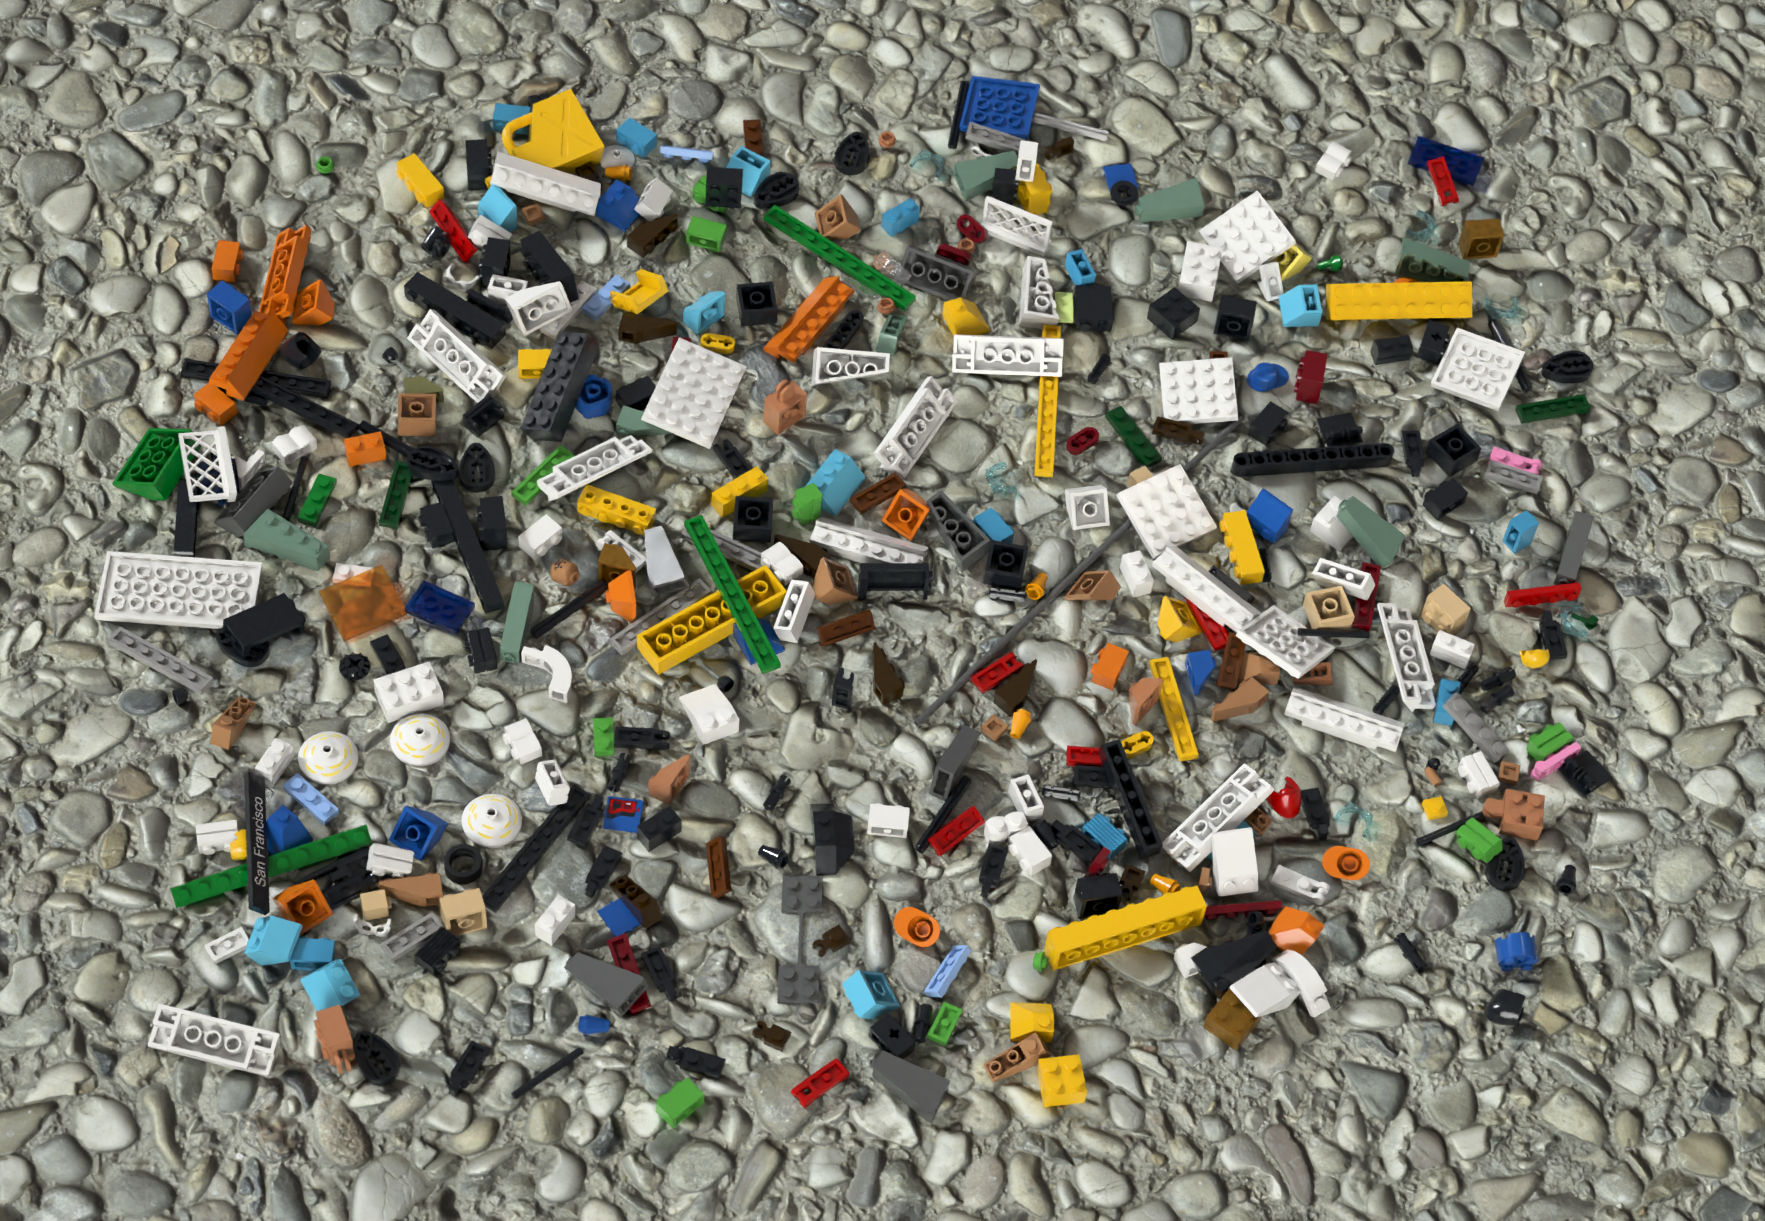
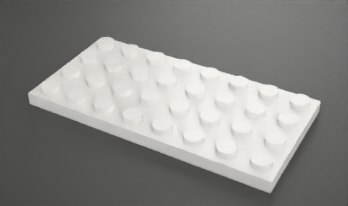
M107 551L94 615L95 620L223 629V619L256 605L263 568L262 562Z

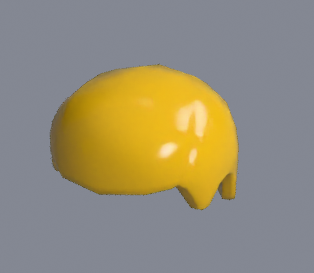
M1548 649L1519 651L1522 664L1528 668H1540L1546 665L1550 658Z
M241 829L234 833L238 837L230 843V853L234 861L247 860L246 829Z

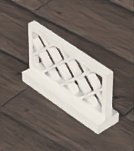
M987 196L981 224L987 229L988 235L1040 256H1045L1051 245L1050 236L1053 222ZM990 204L996 206L997 209H993ZM1006 211L1012 212L1013 215L1010 216ZM997 213H1001L1005 218H1000ZM1022 217L1027 218L1030 222H1026ZM1017 219L1021 224L1017 225L1014 220ZM1039 224L1045 225L1047 228L1042 229ZM1030 226H1034L1037 231H1033Z
M225 426L217 427L215 431L179 433L178 437L190 502L227 499V502H235L237 490ZM205 437L214 438V442L211 446H209L202 440ZM184 439H192L196 443L189 447L184 443ZM199 444L207 449L203 455L194 450ZM209 452L217 456L214 462L205 458ZM191 453L199 458L194 464L187 460ZM201 461L209 465L206 471L197 467ZM212 468L220 472L216 479L208 474ZM193 470L201 474L198 480L190 476ZM204 477L213 482L208 488L200 483ZM218 485L223 489V493L216 494L211 489ZM196 486L205 491L202 495H193V490Z

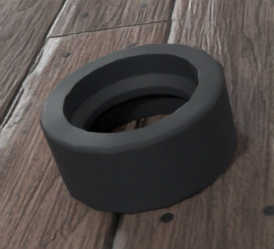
M459 844L448 850L444 857V870L447 877L452 882L460 885L476 881L483 871L482 856L479 850L468 844ZM468 856L474 859L475 867L469 872L460 873L452 869L451 863L457 857Z

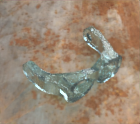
M921 150L912 159L910 167H913L919 160L932 159L939 167L936 178H939L943 171L945 159L929 151Z
M1418 210L1416 212L1417 217L1426 220L1429 227L1419 232L1406 230L1405 235L1410 238L1426 240L1436 220L1429 214Z
M1513 298V308L1505 311L1492 307L1488 299H1484L1485 309L1491 315V318L1499 319L1504 316L1507 319H1512L1517 316V298Z
M1005 462L997 463L985 471L993 493L1011 494L1017 491L1015 486L1004 487L993 480V473L996 470L1007 467Z
M1574 604L1561 608L1560 616L1563 633L1577 637L1588 636L1587 631L1575 629L1567 620L1569 612L1582 611L1583 605Z
M1348 802L1338 811L1334 821H1337L1343 813H1359L1367 825L1362 835L1366 837L1371 827L1373 814Z

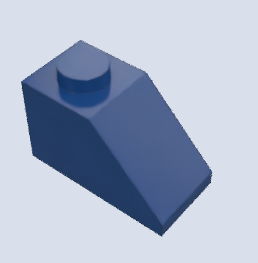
M1210 650L1187 653L1185 666L1194 695H1198L1211 678L1213 669L1216 668V661L1211 656Z

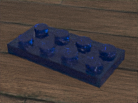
M1418 136L1408 165L1429 171L1427 161L1444 157L1453 180L1474 186L1485 157Z

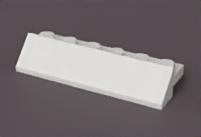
M497 152L490 181L491 185L504 188L507 192L571 212L579 211L591 216L595 214L601 191V183L501 152Z
M430 309L422 323L414 326L407 339L477 403L488 394L494 397L501 392L499 387L505 380L506 375L440 314Z
M954 334L952 373L1062 377L1064 338Z
M932 376L925 379L873 453L881 462L879 468L891 474L896 472L901 479H905L958 402L948 389H942Z
M632 435L621 440L613 437L554 466L553 473L537 480V485L548 496L549 502L652 453V449L642 439L637 441Z
M819 517L816 520L810 538V543L826 548L828 554L859 563H924L929 547L824 517Z
M1176 546L1166 547L1165 552L1153 561L1152 566L1166 577L1165 582L1223 627L1227 625L1237 633L1239 629L1262 614Z
M1378 603L1379 615L1403 702L1411 712L1415 709H1433L1436 706L1432 687L1435 684L1417 620H1412L1410 610L1407 608H1397L1396 604Z
M1295 686L1284 713L1286 716L1301 720V725L1375 750L1379 746L1396 752L1405 724Z
M1244 763L1162 842V848L1180 867L1191 872L1213 851L1212 832L1234 830L1274 791L1273 787Z
M159 1004L152 1023L154 1027L148 1042V1047L270 1077L275 1059L278 1056L280 1034Z

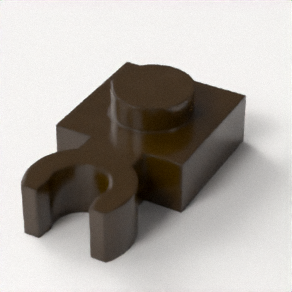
M1071 136L1057 141L1054 146L1045 147L1047 152L1044 154L1045 158L1050 160L1055 156L1059 158L1072 153L1074 147L1073 138Z
M591 161L575 168L578 177L601 183V181L597 180L599 179V174Z
M1126 864L1119 883L1122 885L1120 886L1121 891L1128 893L1127 900L1130 901L1133 896V889L1138 891L1145 871Z
M837 925L822 934L823 940L814 941L812 948L822 947L823 949L818 952V956L823 957L828 949H831L834 953L850 944L851 939L842 927Z
M758 1021L757 1027L761 1028L762 1031L753 1030L752 1035L758 1039L765 1038V1045L783 1052L792 1032L775 1024L768 1028L765 1022Z

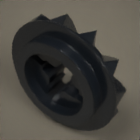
M1118 181L1111 187L1110 195L1112 201L1116 202L1117 205H1122L1123 207L1132 206L1137 201L1138 190L1129 181ZM1127 190V195L1121 198V193Z
M443 232L439 234L435 244H433L432 257L434 259L440 260L447 254L451 244L449 233Z
M352 652L350 655L345 654L344 658L340 660L339 671L348 680H360L368 675L371 666L367 656H363L362 653L355 654ZM351 662L354 664L358 663V668L351 667Z

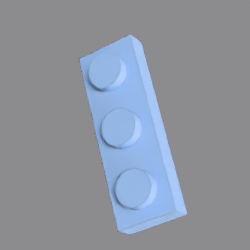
M668 145L660 146V153L668 158H674V155L681 156V159L692 160V157L699 158L700 162H709V160L714 159V151Z
M616 274L582 307V312L597 321L613 305L609 292L613 290L623 294L630 289V283Z
M298 773L283 784V790L324 826L339 814V809Z
M967 945L952 946L924 990L928 997L942 998L947 992L948 987L956 978L958 971L966 962L971 952Z

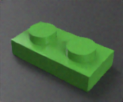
M593 718L594 756H613V718Z
M943 1002L927 1035V1039L946 1047L962 1015L963 1009Z

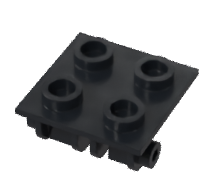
M1351 412L1317 419L1327 447L1346 446L1363 442L1360 435L1363 433L1362 426L1356 425Z
M1588 750L1574 759H1571V757L1567 758L1565 764L1558 768L1583 797L1613 779Z

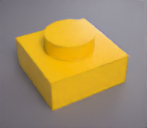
M1442 796L1423 800L1422 806L1428 821L1447 817L1448 811Z

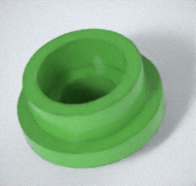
M324 156L318 159L316 169L320 173H329L334 169V163L329 157Z
M1044 951L1035 953L1033 959V968L1038 969L1039 972H1043L1044 968L1048 967L1049 959Z

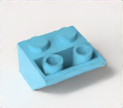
M740 146L732 155L727 168L743 169L742 193L752 197L760 184L769 177L771 161Z
M1298 285L1279 296L1283 327L1319 326L1322 309L1317 285Z

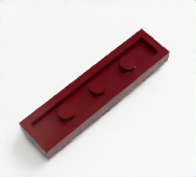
M1362 563L1361 571L1371 574L1375 587L1368 600L1356 597L1353 613L1355 617L1352 628L1366 631L1371 629L1381 570L1379 565Z
M1279 900L1207 906L1204 917H1206V920L1218 919V916L1225 915V918H1236L1237 914H1245V917H1248L1252 911L1264 912L1265 915H1275L1277 911L1282 909V902Z
M625 933L607 940L615 966L641 975L627 934ZM646 990L630 1007L632 1014L652 1007Z

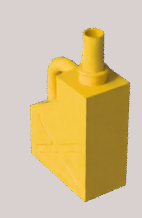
M571 89L533 104L531 113L510 121L502 131V142L509 155L572 175L576 173V167L590 161L593 165L599 164L605 147ZM530 125L529 142L517 147L512 139L513 133L520 128ZM492 175L485 178V183L488 189L491 187L490 181Z

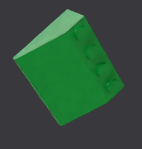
M149 428L112 483L113 486L150 500L166 501L184 474L178 435L179 433H190L193 431L191 429ZM184 439V443L189 447L196 443L192 439ZM199 444L194 450L198 452L201 445ZM191 453L187 460L191 462L195 455Z

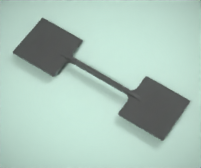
M783 876L781 913H797L800 916L798 962L792 966H779L777 1003H818L820 966L803 965L801 963L803 916L806 913H822L823 876Z

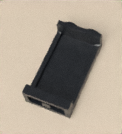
M860 563L858 600H866L867 591H922L923 600H927L928 593H931L933 571H929V563Z
M282 593L223 619L222 632L241 657L246 658L250 656V648L295 628L299 632L304 631L306 620L303 613L296 609L293 600L289 599L285 593Z

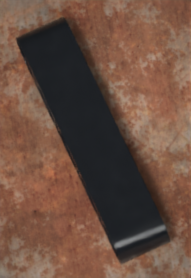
M179 479L174 556L195 558L199 501L190 502L186 479ZM197 486L193 490L194 496L199 495V487Z

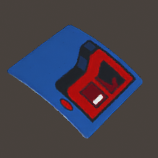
M608 796L603 829L637 833L644 801Z

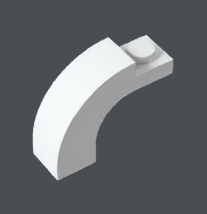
M547 645L544 646L543 651L534 647L524 646L521 652L522 663L542 668L552 676L549 686V698L568 703L572 691V673L566 658L559 651Z
M1286 950L1272 958L1273 962L1281 966L1286 976L1296 983L1311 1017H1316L1331 1008L1325 995L1327 989L1321 977L1302 955L1293 950Z

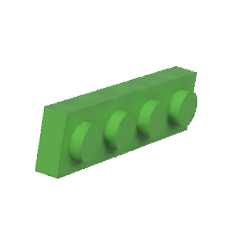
M560 445L511 492L512 497L527 506L542 491L537 485V480L553 473L554 466L574 457L575 454Z

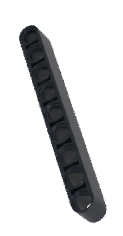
M1388 443L1243 452L1237 453L1234 456L1231 472L1237 477L1387 467L1392 461L1394 448Z
M431 480L437 500L442 502L454 531V541L485 614L503 609V598L454 481Z

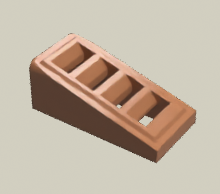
M1330 662L1317 664L1308 671L1310 672V677H1307L1306 673L1303 675V678L1297 679L1293 677L1294 685H1333ZM1314 672H1318V676L1314 677Z

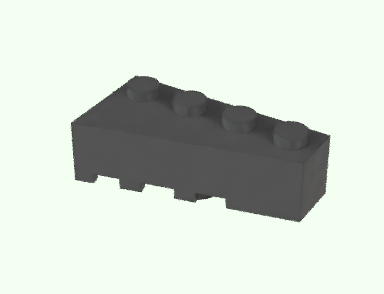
M942 490L927 500V505L931 509L928 514L961 572L989 552L990 539Z

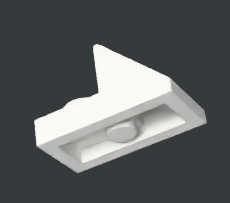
M1278 262L1259 266L1262 281H1258L1257 284L1267 301L1278 299L1280 295L1284 294Z
M258 449L255 454L248 458L247 462L235 455L240 488L243 489L257 471L266 465L265 452Z

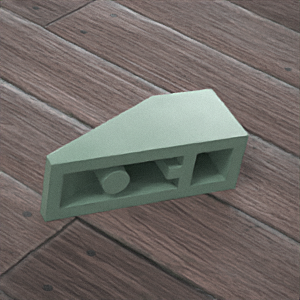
M896 313L889 314L880 331L876 352L889 353L890 356L894 357L908 316Z
M624 405L616 424V432L623 437L632 435L636 438L673 434L641 420L644 412Z

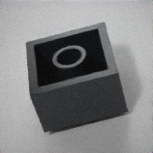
M487 139L465 140L468 191L488 190L485 178L492 175V172L489 171H493L492 159L488 158L492 157L491 146H487Z
M707 167L705 206L741 208L743 169Z
M488 237L487 244L483 245L482 254L484 257L480 258L479 269H481L479 279L482 280L483 288L488 289L492 274L508 277L511 265L510 240Z
M773 281L737 284L736 301L741 327L777 324L778 309Z
M1174 287L1149 305L1147 319L1173 340L1198 321L1200 308Z
M1221 295L1213 334L1249 340L1257 301Z
M1457 423L1430 439L1426 453L1450 478L1477 462L1482 448Z
M503 496L480 498V506H476L480 544L484 543V551L507 549V528Z
M735 497L733 540L771 542L772 498Z
M991 540L983 583L1021 590L1028 547Z
M1103 873L1100 876H1083L1077 879L1073 899L1078 919L1089 918L1093 915L1100 916L1112 909L1119 910L1122 891L1117 873Z

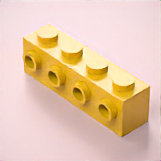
M586 484L577 501V512L582 515L616 525L621 529L633 531L638 535H644V530L651 529L656 521V508Z
M1246 511L1224 513L1219 526L1221 532H1224L1225 546L1230 551L1229 559L1234 564L1235 578H1238L1240 585L1262 582L1265 571Z

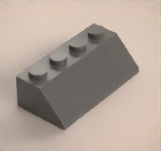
M911 245L907 246L896 280L950 301L959 297L967 298L973 287L978 270Z
M279 466L258 470L237 494L235 502H230L214 523L237 537L243 536L267 509L272 510L278 505L277 501L289 492V487L293 482Z

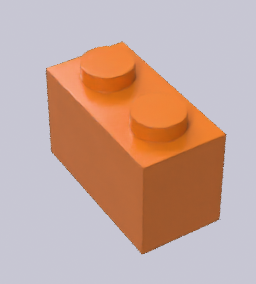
M218 240L212 264L213 280L235 282L236 276L240 275L241 265L239 263L244 258V250H241L240 242Z
M208 383L193 394L195 408L199 412L205 413L211 422H216L219 426H223L238 414L236 402L214 385Z
M381 431L344 439L345 454L349 467L386 459Z
M1107 643L1105 649L1101 648L1098 654V664L1094 663L1090 671V674H1093L1091 682L1113 691L1127 662L1129 651Z

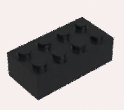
M540 230L520 239L522 245L520 250L525 258L523 264L527 270L531 271L534 280L539 281L540 285L560 281L570 303L579 299L574 273Z

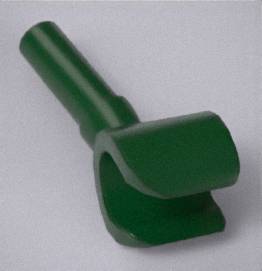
M1574 613L1571 614L1572 618L1583 622L1589 630L1598 625L1596 622L1599 619L1594 615L1587 619Z

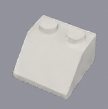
M1102 485L1065 490L1066 507L1073 530L1110 525L1107 488Z
M1334 496L1313 518L1310 532L1338 551H1341L1353 536L1336 516L1340 510L1338 506L1342 500Z

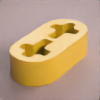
M706 333L701 336L700 347L714 353L731 354L735 349V340L726 335Z
M1141 731L1121 741L1123 749L1125 747H1132L1131 751L1128 749L1124 750L1127 758H1133L1151 749L1154 738L1150 732Z

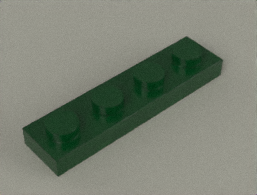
M1585 394L1517 405L1515 408L1521 424L1588 413L1591 409Z
M1122 406L1106 412L1105 418L1143 467L1150 468L1161 462L1162 457Z
M396 461L380 515L379 526L394 529L399 527L413 477L408 470L407 462Z

